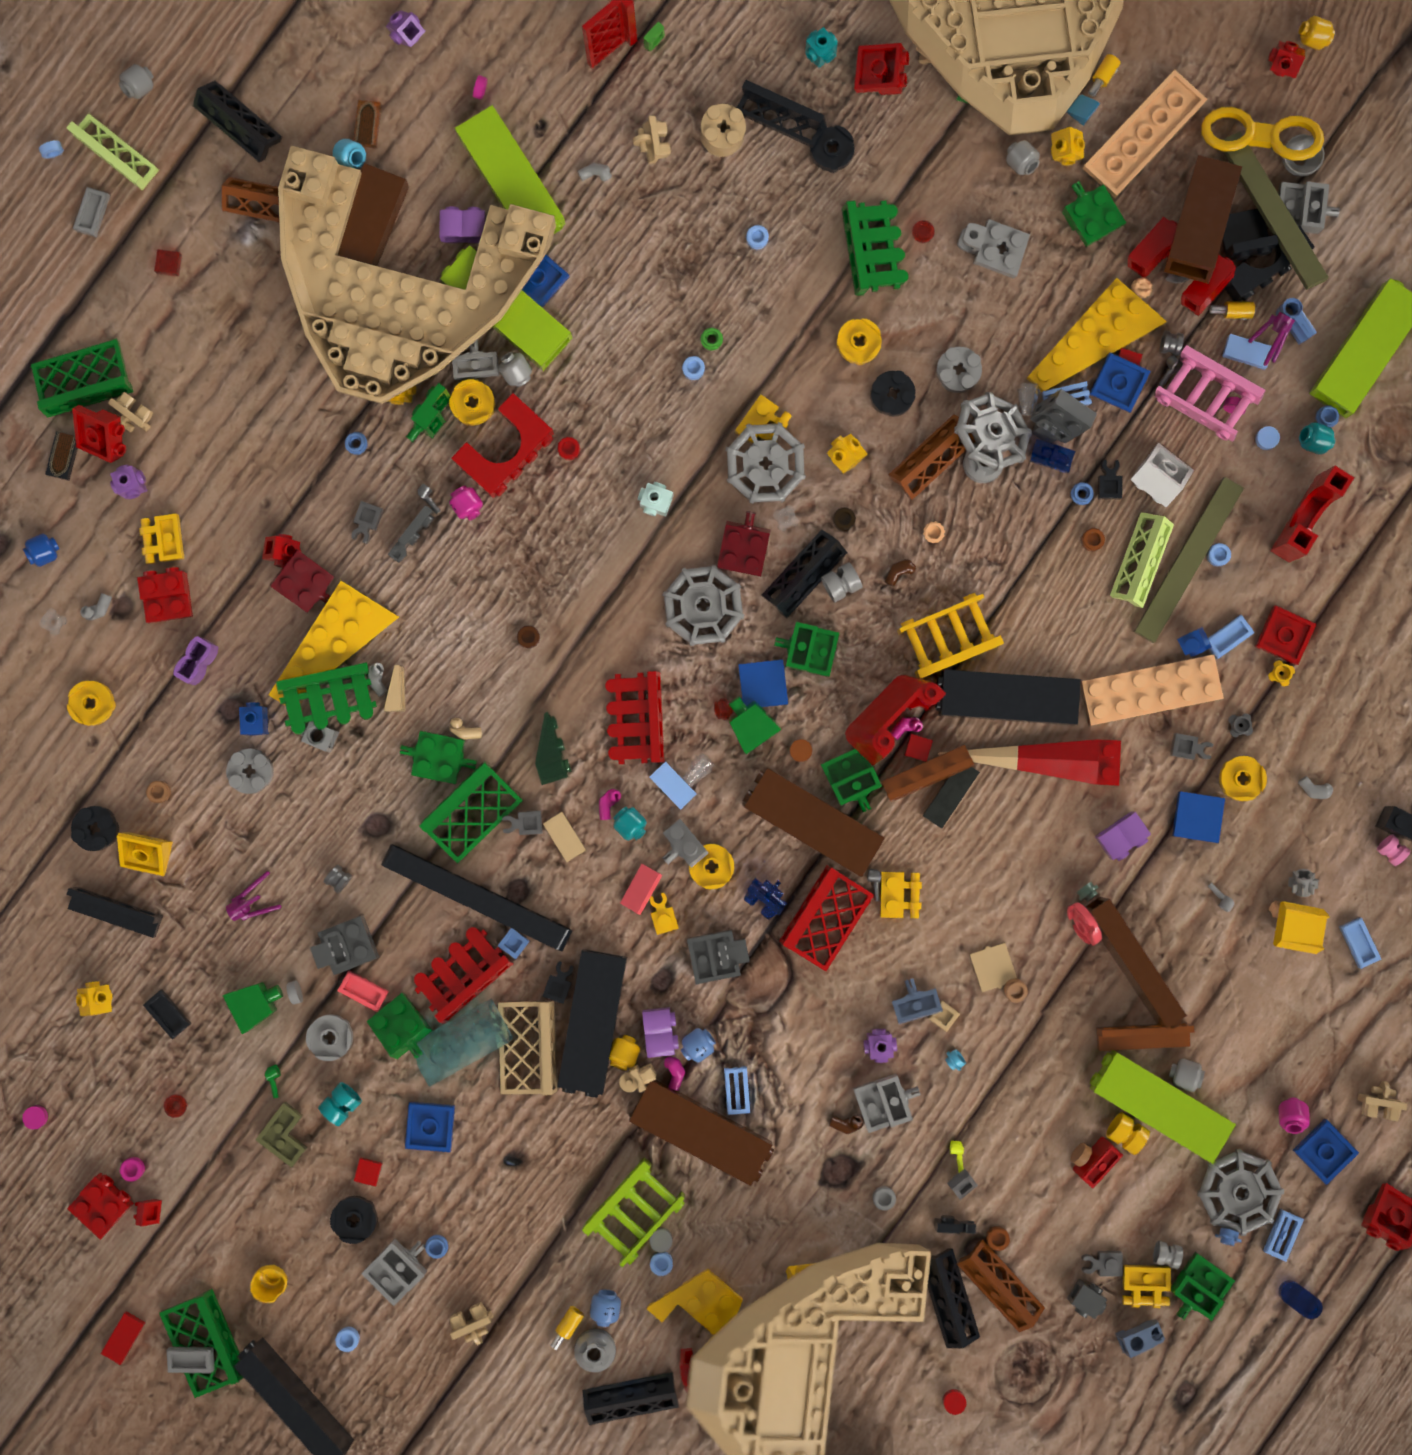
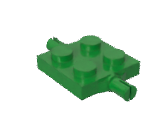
M422 730L419 732L415 748L401 745L400 748L403 749L400 750V754L413 756L411 775L441 782L457 784L458 775L462 767L475 770L477 760L464 758L465 740Z

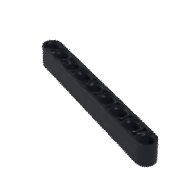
M390 844L381 863L383 867L556 950L563 952L573 930L396 845Z

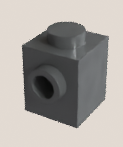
M1080 1279L1067 1297L1069 1302L1076 1307L1075 1311L1084 1318H1087L1089 1315L1096 1319L1098 1315L1104 1312L1107 1305V1299L1102 1294L1103 1290L1092 1282L1088 1285Z

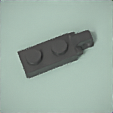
M428 506L423 507L388 553L391 558L400 563L407 556L408 545L413 546L421 535L418 533L423 526L427 528L432 523L434 511Z

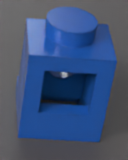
M1203 627L1177 639L1184 654H1190L1191 657L1212 648Z

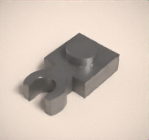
M361 501L353 521L359 527L352 532V539L356 540L358 534L363 533V543L368 544L370 541L369 530H377L384 510Z
M1174 733L1170 756L1195 760V755L1197 754L1201 759H1211L1210 755L1204 754L1203 749L1204 747H1213L1214 744L1211 742L1198 744L1199 737Z
M541 810L518 812V819H514L512 816L502 817V820H509L512 823L511 828L503 829L504 833H511L515 829H519V835L542 834Z
M1098 1251V1258H1094L1090 1254L1082 1255L1084 1261H1091L1089 1267H1082L1084 1273L1091 1274L1098 1270L1100 1277L1123 1276V1253L1121 1251Z

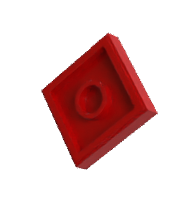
M1275 605L1271 609L1255 647L1291 664L1299 665L1317 624Z

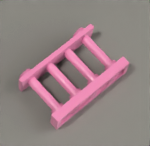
M1186 345L1180 356V361L1183 364L1167 389L1160 386L1157 387L1155 397L1162 405H1170L1215 431L1219 438L1233 442L1238 432L1233 427L1249 403L1257 405L1260 403L1266 390ZM1195 369L1201 372L1202 377L1185 401L1174 395L1188 372ZM1215 380L1221 384L1222 388L1206 412L1193 406L1208 383ZM1234 391L1241 395L1242 399L1226 423H1223L1213 416L1229 392Z

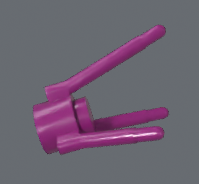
M1281 312L1277 316L1272 314L1269 320L1248 340L1249 343H1252L1273 324L1271 329L1276 331L1278 335L1263 363L1264 366L1268 365L1271 358L1273 363L1276 362L1288 333L1295 322L1294 319Z
M266 871L242 893L231 899L232 903L226 906V911L233 921L240 918L242 921H245L250 917L281 909V905H276L248 913L250 911L249 905L260 899V895H256L247 901L242 899L270 874L269 871Z

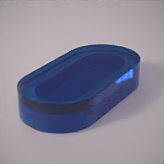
M1287 1280L1280 1285V1298L1307 1319H1316L1321 1315L1323 1310L1321 1301L1297 1282Z

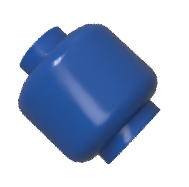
M40 534L27 540L23 551L31 565L35 564L37 567H42L57 559L56 551L60 548L54 537L49 539L47 535Z

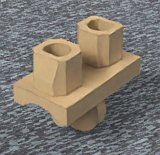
M649 116L648 121L643 123V128L638 129V135L632 140L635 146H640L641 152H647L648 164H655L658 159L668 157L671 149L669 143L659 142V137L667 135L666 122L656 121L655 116Z
M125 392L116 401L112 398L110 399L108 404L123 414L120 417L121 424L124 425L126 430L129 432L134 430V426L130 424L131 421L145 431L149 430L151 426L147 423L153 412L141 404L133 414L129 410L136 400Z
M637 1063L631 1068L630 1072H625L621 1076L620 1087L625 1092H634L637 1088L639 1092L645 1091L647 1083L656 1080L657 1074L652 1063L642 1067Z
M1381 1081L1379 1087L1372 1086L1371 1092L1378 1094V1096L1358 1093L1357 1100L1362 1102V1114L1365 1116L1377 1118L1378 1106L1385 1107L1383 1118L1398 1121L1401 1110H1407V1103L1389 1098V1096H1396V1090L1390 1089L1388 1082Z
M482 1302L469 1308L473 1318L468 1321L465 1320L462 1311L451 1315L452 1331L450 1335L453 1340L468 1334L464 1336L466 1342L474 1340L476 1345L483 1342L482 1336L488 1333L487 1328L483 1326L491 1323V1318L494 1316L491 1310L487 1312Z

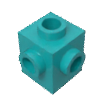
M824 27L819 31L814 30L806 38L805 54L807 58L814 62L818 68L822 67L825 63L828 64L836 57L837 38Z

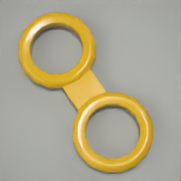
M1221 107L1205 116L1201 125V133L1205 142L1214 149L1223 152L1237 151L1245 148L1247 145L1270 149L1272 147L1274 152L1282 158L1291 161H1303L1314 157L1321 150L1324 143V133L1319 124L1304 116H1289L1280 119L1274 125L1254 122L1251 116L1241 109ZM1230 117L1237 119L1245 127V135L1235 141L1221 140L1212 133V123L1221 118ZM1299 126L1311 132L1314 137V143L1304 150L1289 149L1282 144L1279 134L1285 128Z

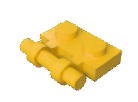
M760 394L736 428L735 433L740 435L749 423L750 425H763L769 422L773 424L780 422L783 423L782 426L786 429L788 426L787 422L792 416L784 411L781 417H777L775 413L778 411L779 406ZM774 433L755 435L757 439L772 440ZM750 436L747 441L753 444V440Z
M178 514L154 516V526H150L149 518L140 519L141 528H139L140 536L143 537L144 545L142 555L145 556L146 564H154V555L159 554V561L161 562L184 559ZM153 534L157 536V546H153Z
M881 872V918H904V909H910V918H919V909H922V902H919L920 889H922L920 873L911 872V881H904V872ZM904 888L911 889L910 902H904Z
M1123 1265V1289L1132 1290L1131 1296L1122 1295V1304L1131 1305L1133 1308H1140V1305L1152 1306V1308L1169 1306V1297L1161 1296V1291H1171V1268L1169 1266ZM1141 1291H1152V1295L1141 1296Z

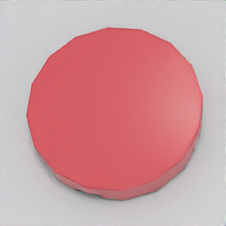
M1079 902L1070 905L1067 909L1068 919H1073L1075 924L1072 926L1077 935L1086 944H1091L1092 946L1101 942L1100 928L1089 910Z

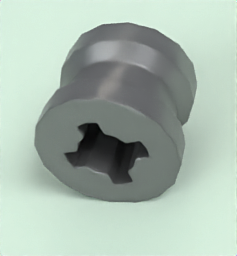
M1165 330L1160 342V353L1172 352L1173 355L1179 356L1183 346L1184 334H1171L1170 331Z
M336 865L323 882L334 887V891L338 894L349 883L352 875L344 873L342 867Z

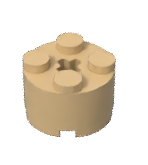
M729 104L712 105L708 108L702 118L700 131L701 142L708 152L718 157H727L742 146L746 131V122L742 111Z

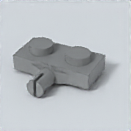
M478 339L474 342V347L473 344L469 346L470 352L458 355L452 361L455 380L499 376L497 352L484 353L479 351Z
M681 819L663 832L672 847V850L662 857L668 865L679 856L692 868L708 854V851Z

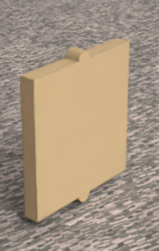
M1005 942L992 947L985 946V949L969 954L981 992L997 987L1001 989L1007 981L1017 978Z

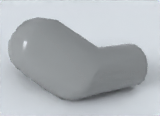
M592 163L577 171L582 181L594 175L600 176L602 181H607L612 177L610 168L599 163Z

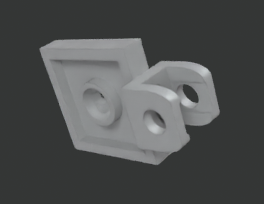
M988 219L985 227L976 223H969L961 231L957 246L963 251L976 254L973 264L1011 278H1016L1030 234ZM997 245H1005L1007 251L1000 254L999 249L996 248Z

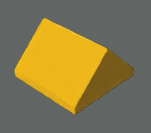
M130 832L118 833L117 842L120 867L160 876L165 875L173 842Z

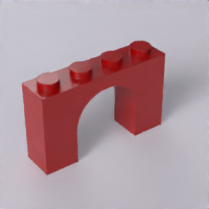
M1163 216L1129 254L1128 267L1146 278L1164 258L1168 257L1177 222L1174 220L1169 221ZM1218 254L1209 284L1194 280L1182 293L1181 304L1197 316H1200L1234 277L1236 266L1233 261L1228 257L1223 258Z
M514 393L498 408V411L520 433L521 446L518 453L507 462L493 463L482 457L466 442L451 458L458 467L492 498L496 495L498 497L506 491V485L510 480H516L522 474V468L527 463L531 464L537 458V452L542 447L546 448L554 439L552 437L554 435L553 429Z
M1336 465L1318 474L1270 551L1288 563L1306 556L1318 538V535L1312 532L1317 520L1332 502L1344 496L1355 477Z

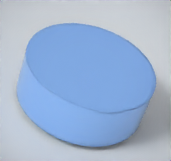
M50 141L42 144L39 147V151L43 158H53L62 154L63 147L60 141Z
M760 225L749 228L746 241L751 248L762 249L768 243L769 234L766 228Z
M696 356L688 357L683 362V374L690 380L700 379L705 371L702 359Z
M1271 426L1263 427L1255 436L1257 446L1263 450L1274 448L1280 440L1279 432Z
M1222 543L1211 546L1207 552L1208 562L1216 567L1227 564L1231 558L1229 547Z
M667 1252L654 1253L650 1260L652 1272L658 1276H665L670 1273L673 1267L671 1255Z
M344 1327L336 1336V1346L343 1352L353 1351L360 1341V1335L355 1328Z

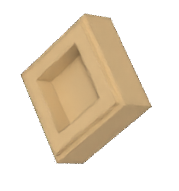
M940 1000L943 1012L930 1015L928 1019L947 1032L960 1013Z

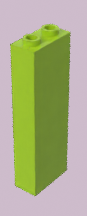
M493 105L455 128L461 143L504 209L509 210V206L512 204L553 215L556 222L554 234L562 230L563 225H565L564 216Z
M469 245L466 250L462 249L457 254L456 261L442 271V277L440 278L442 284L466 290L477 252ZM522 290L503 318L492 327L543 372L573 339L568 329Z
M1390 278L1381 285L1309 392L1311 396L1326 406H1332L1337 409L1338 413L1344 418L1354 414L1412 328V292L1406 289L1402 282Z
M1112 1050L1110 1053L1105 1054L1101 1062L1103 1066L1099 1073L1095 1072L1092 1076L1089 1089L1213 1164L1236 1124L1118 1052Z

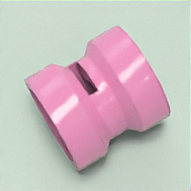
M1394 834L1386 837L1377 847V851L1381 855H1387L1388 861L1393 866L1402 863L1411 852L1406 845L1399 844V839Z

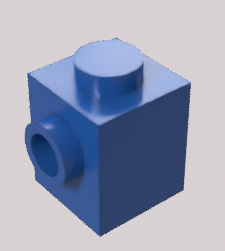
M260 702L246 703V707H239L240 735L268 734L267 707L260 706Z

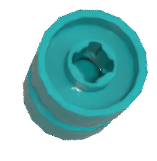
M340 1082L331 1092L332 1097H326L318 1106L321 1114L336 1126H341L349 1117L348 1112H353L362 1103V1099L357 1092L343 1082Z

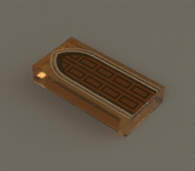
M358 100L353 141L360 143L363 147L377 148L381 114L380 102Z

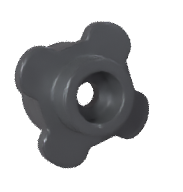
M1245 713L1242 716L1232 715L1229 717L1228 721L1232 728L1230 734L1233 737H1238L1242 734L1249 736L1253 733L1251 716Z

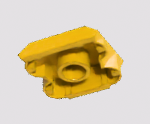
M1284 901L1280 902L1273 945L1275 947L1313 954L1321 952L1325 949L1323 947L1327 919L1330 916L1321 908Z

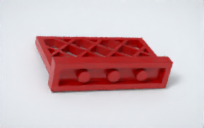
M612 0L582 25L587 62L592 69L625 41L630 46L637 42L633 0Z
M826 865L779 942L827 972L874 897V894ZM839 877L845 881L847 891L835 894L833 885ZM850 885L856 889L850 890ZM861 891L867 895L862 904H853L852 893ZM848 894L850 907L838 909L836 897ZM832 898L835 910L823 913L821 906L823 901ZM851 910L852 920L850 923L842 925L839 913ZM836 914L838 926L826 928L824 916ZM821 918L823 929L811 932L809 924L812 919ZM839 929L841 936L839 941L830 944L827 932ZM824 933L826 945L814 948L812 936ZM808 937L811 949L801 951L795 947L801 938ZM827 949L829 957L824 965L817 961L815 951Z

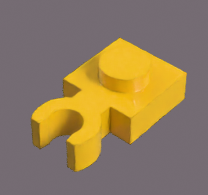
M664 892L661 893L663 898L661 903H656L654 897H650L651 905L657 910L651 913L657 935L679 929L673 907L666 908L665 906L667 896Z

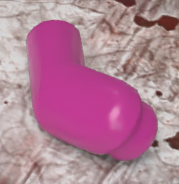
M903 717L890 733L894 739L898 740L905 731H921L923 723L916 717Z
M610 789L599 799L600 820L611 819L610 808L621 799V793L618 790Z
M669 1056L664 1061V1066L672 1074L668 1087L679 1091L685 1075V1069L678 1058Z

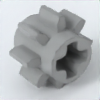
M1299 869L1296 872L1293 871V877H1289L1288 886L1292 887V893H1295L1297 896L1308 897L1311 894L1314 895V889H1318L1319 879H1315V873H1312L1310 870Z

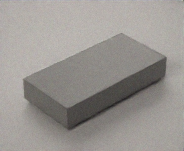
M87 187L73 229L97 238L110 195Z
M169 1347L167 1349L168 1373H212L215 1370L213 1347Z

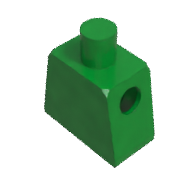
M739 696L729 703V706L735 713V715L729 718V722L745 754H748L781 730L780 725L756 701L746 706Z
M261 982L223 995V998L241 1034H244L277 1011L274 1001L282 998L283 992L279 985L267 989L265 984Z

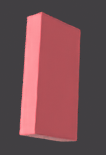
M641 864L620 904L641 915L662 875Z
M348 970L337 990L375 1012L380 1010L389 993L388 990L351 970Z

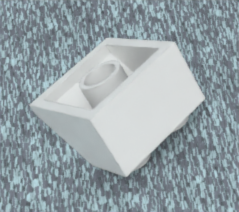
M1158 443L1136 470L1131 481L1134 482L1137 488L1151 495L1155 502L1167 507L1183 490L1194 470Z

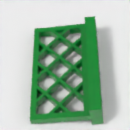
M117 339L31 364L39 401H37L38 409L47 418L72 411V408L78 405L86 407L119 397L123 392L127 394L133 393L132 384L128 380L120 343ZM115 348V354L111 360L103 357L107 349ZM91 354L95 356L90 366L81 363L86 355ZM100 359L108 363L103 373L94 370ZM71 361L73 365L68 373L60 370L64 362ZM79 366L87 369L81 380L73 376ZM113 366L120 369L121 376L110 378L108 374ZM51 368L52 371L46 379L40 377L39 369ZM57 372L65 376L59 386L52 383ZM91 373L100 376L95 384L89 385L86 383ZM70 379L78 382L74 390L67 391L64 389ZM49 385L57 389L52 397L45 398L44 393Z
M484 761L420 822L419 827L458 864L502 821V817L511 813L523 800ZM490 775L498 781V790H484V781ZM482 784V789L476 790ZM500 784H501L506 790H500ZM472 793H481V806H468V796ZM484 793L498 794L497 806H484ZM500 794H510L516 801L510 806H500ZM465 800V806H459ZM455 809H465V822H451V813ZM468 809H481V822H467ZM484 809L497 810V819L494 822H484ZM449 816V822H443ZM438 825H449V837L439 838L433 830ZM451 825H465V838H451ZM467 825H481V834L477 838H467ZM483 825H490L483 831ZM451 841H465V850L459 856L451 850ZM467 841H473V842L467 847Z
M213 1289L159 1313L173 1347H192L195 1339L205 1344L204 1347L210 1346L217 1351L216 1360L214 1359L215 1370L211 1375L208 1373H194V1375L193 1373H184L194 1398L226 1385H233L244 1378L234 1367L239 1361L237 1356L240 1353ZM194 1303L197 1304L200 1311L198 1317L188 1313L190 1305ZM173 1312L180 1315L179 1324L172 1323L168 1314ZM185 1318L196 1323L193 1332L182 1327ZM200 1325L207 1328L209 1332L207 1338L197 1334ZM180 1333L190 1337L188 1346L180 1344L178 1339ZM217 1368L225 1370L228 1379L221 1380L214 1377ZM198 1376L208 1380L206 1388L199 1389L196 1382Z

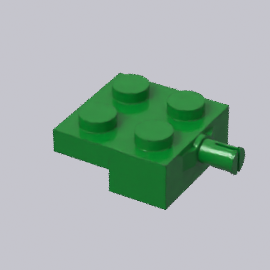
M1080 181L1071 186L1078 198L1065 206L1062 214L1072 231H1077L1086 247L1127 223L1104 184L1088 192H1085Z
M440 383L428 390L425 396L426 400L422 405L418 404L412 412L413 417L411 420L414 423V427L405 436L411 442H414L421 432L433 439L446 422L441 412L448 405L450 394Z
M796 622L790 639L776 637L775 641L777 642L774 643V646L787 649L786 668L830 677L840 633Z
M856 749L821 764L839 806L858 800L862 812L872 809L866 796L871 791L882 787L873 766Z
M400 993L367 1020V1023L389 1056L395 1059H399L408 1050H410L415 1059L420 1057L419 1055H422L423 1052L417 1043L433 1031L422 1014L415 1009L404 993Z
M1194 1252L1171 1285V1292L1184 1303L1176 1315L1185 1320L1192 1309L1212 1321L1225 1303L1222 1299L1235 1280L1200 1254Z

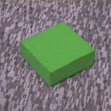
M659 21L643 37L644 47L649 52L665 37L664 26Z

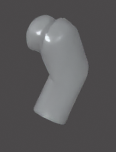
M101 593L96 605L84 606L81 609V616L91 621L103 617L108 610L112 597Z
M376 662L370 666L367 679L371 680V688L381 697L388 692V689L381 682L384 667L381 663Z
M1307 776L1298 782L1310 798L1327 799L1332 795L1333 787L1328 783L1314 785Z

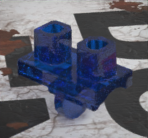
M1036 439L1029 462L1069 473L1076 451Z
M754 878L747 888L748 891L744 897V900L752 906L758 900L762 901L765 906L760 912L768 920L776 914L780 915L787 904L781 899L784 893L778 889L781 884L778 880L772 884L766 879L762 884L758 879Z

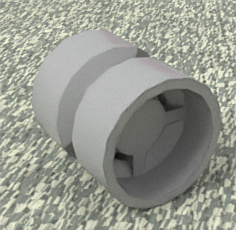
M850 562L838 567L836 573L831 571L821 577L822 583L834 603L845 598L847 592L852 594L863 588L860 578Z

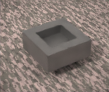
M966 1169L956 1174L947 1183L960 1200L978 1186Z

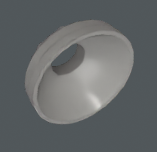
M1307 134L1297 135L1291 138L1285 146L1293 150H1304L1314 143V137ZM1322 146L1321 150L1314 157L1306 159L1304 165H1297L1294 161L1282 158V162L1285 168L1293 175L1308 176L1322 165L1324 148Z
M966 451L963 458V468L971 480L977 483H989L1001 474L1002 470L1000 472L994 471L992 467L982 466L975 459L970 460L967 457L968 453ZM992 453L988 454L990 457L994 458Z
M595 1328L583 1332L575 1343L574 1354L576 1361L581 1368L588 1372L596 1373L607 1369L613 1362L616 1354L614 1339L609 1333L601 1329ZM591 1348H597L601 1352V1357L596 1361L589 1359L587 1355Z

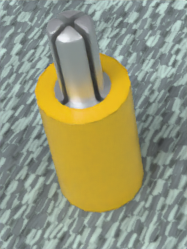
M1107 54L1092 77L1094 84L1088 92L1091 96H1095L1100 87H1106L1112 76L1118 71L1121 62L1116 56Z
M1226 301L1224 306L1211 305L1210 313L1224 314V318L1252 319L1255 314V303Z
M574 1306L569 1307L555 1329L558 1335L551 1344L552 1348L557 1350L564 1339L569 1340L584 1317L582 1311Z

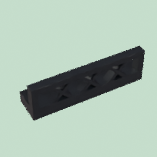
M216 80L197 88L193 107L258 162L266 159L270 147L281 142L282 136ZM215 90V91H216L217 93H219L221 96L214 95V94L211 93L210 91ZM227 105L234 106L238 110L230 109ZM243 119L251 120L254 124L247 123ZM260 133L267 134L271 138L267 140Z
M745 80L742 86L744 95L736 107L742 111L744 117L811 148L816 146L826 127L825 115ZM748 100L757 103L758 109L750 112L743 108ZM773 110L776 112L777 118L767 120L764 119L762 113ZM792 119L796 121L797 127L786 129L783 127L782 121ZM812 128L816 130V133L812 140L803 136L802 130Z
M821 529L761 596L775 606L785 618H788L822 581L821 577L829 573L848 552L837 539ZM824 538L828 540L823 547L818 548V544ZM812 556L809 563L803 564L806 557ZM796 573V577L793 580L787 581L791 574ZM781 589V593L773 599L771 595L776 590Z
M80 887L68 888L66 894L72 896L67 909L152 938L156 937L163 918L162 915Z
M953 1248L946 1249L936 1256H931L927 1287L946 1348L963 1349L980 1338V1334ZM946 1257L949 1262L948 1271L945 1269L943 1263V1259H945ZM952 1280L956 1284L955 1293L951 1289ZM959 1302H961L963 1307L962 1315L958 1311ZM966 1324L971 1332V1335L966 1337L965 1333Z
M673 1372L582 1390L584 1412L589 1425L679 1408Z

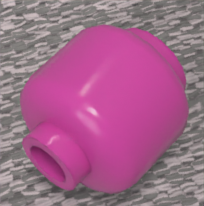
M465 485L451 493L452 498L449 503L459 519L468 518L471 521L481 514L479 510L483 507V502L474 488H467Z
M1288 1098L1280 1103L1278 1107L1279 1125L1291 1134H1299L1309 1127V1107L1305 1102L1298 1098Z

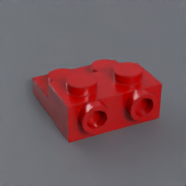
M902 43L858 46L854 86L856 93L902 94V88L907 86V74L904 73V66L909 64V52L905 50Z
M80 405L72 408L76 448L109 463L124 456L126 445L122 442V435L124 434L125 427L121 424L119 416L104 409L96 413Z
M178 567L165 569L166 573L157 574V571H145L142 577H137L146 623L193 617L188 576L186 572L179 571Z
M100 1173L79 1193L80 1195L67 1209L101 1240L134 1203L130 1200L131 1197L127 1192L119 1190L114 1185L112 1178Z
M1388 1183L1382 1184L1374 1204L1368 1206L1361 1225L1367 1229L1366 1233L1374 1238L1381 1237L1387 1241L1386 1246L1392 1250L1399 1251L1411 1248L1412 1199Z

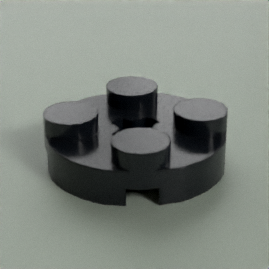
M826 126L814 148L810 147V156L813 162L819 168L830 173H836L849 165L854 155L853 136L842 126ZM836 144L837 152H828L827 145L833 146Z
M899 370L887 371L879 375L872 384L870 399L878 412L891 417H897L910 409L915 400L916 390L913 381L904 372ZM890 388L899 392L897 399L887 396Z
M90 806L82 808L73 818L71 838L82 849L100 851L111 846L116 841L119 833V824L116 822L112 811L105 807ZM96 822L100 832H95L93 835L90 826Z
M349 1196L342 1199L333 1209L330 1216L332 1231L336 1233L342 1242L348 1244H358L367 1239L375 1230L378 1221L373 1202L361 1196ZM353 1214H356L360 1219L356 1226L352 1225V1221H348V1217H351Z

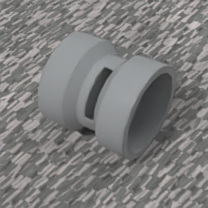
M1157 1241L1153 1252V1262L1159 1265L1168 1264L1171 1268L1179 1269L1183 1258L1182 1246H1168L1166 1242Z

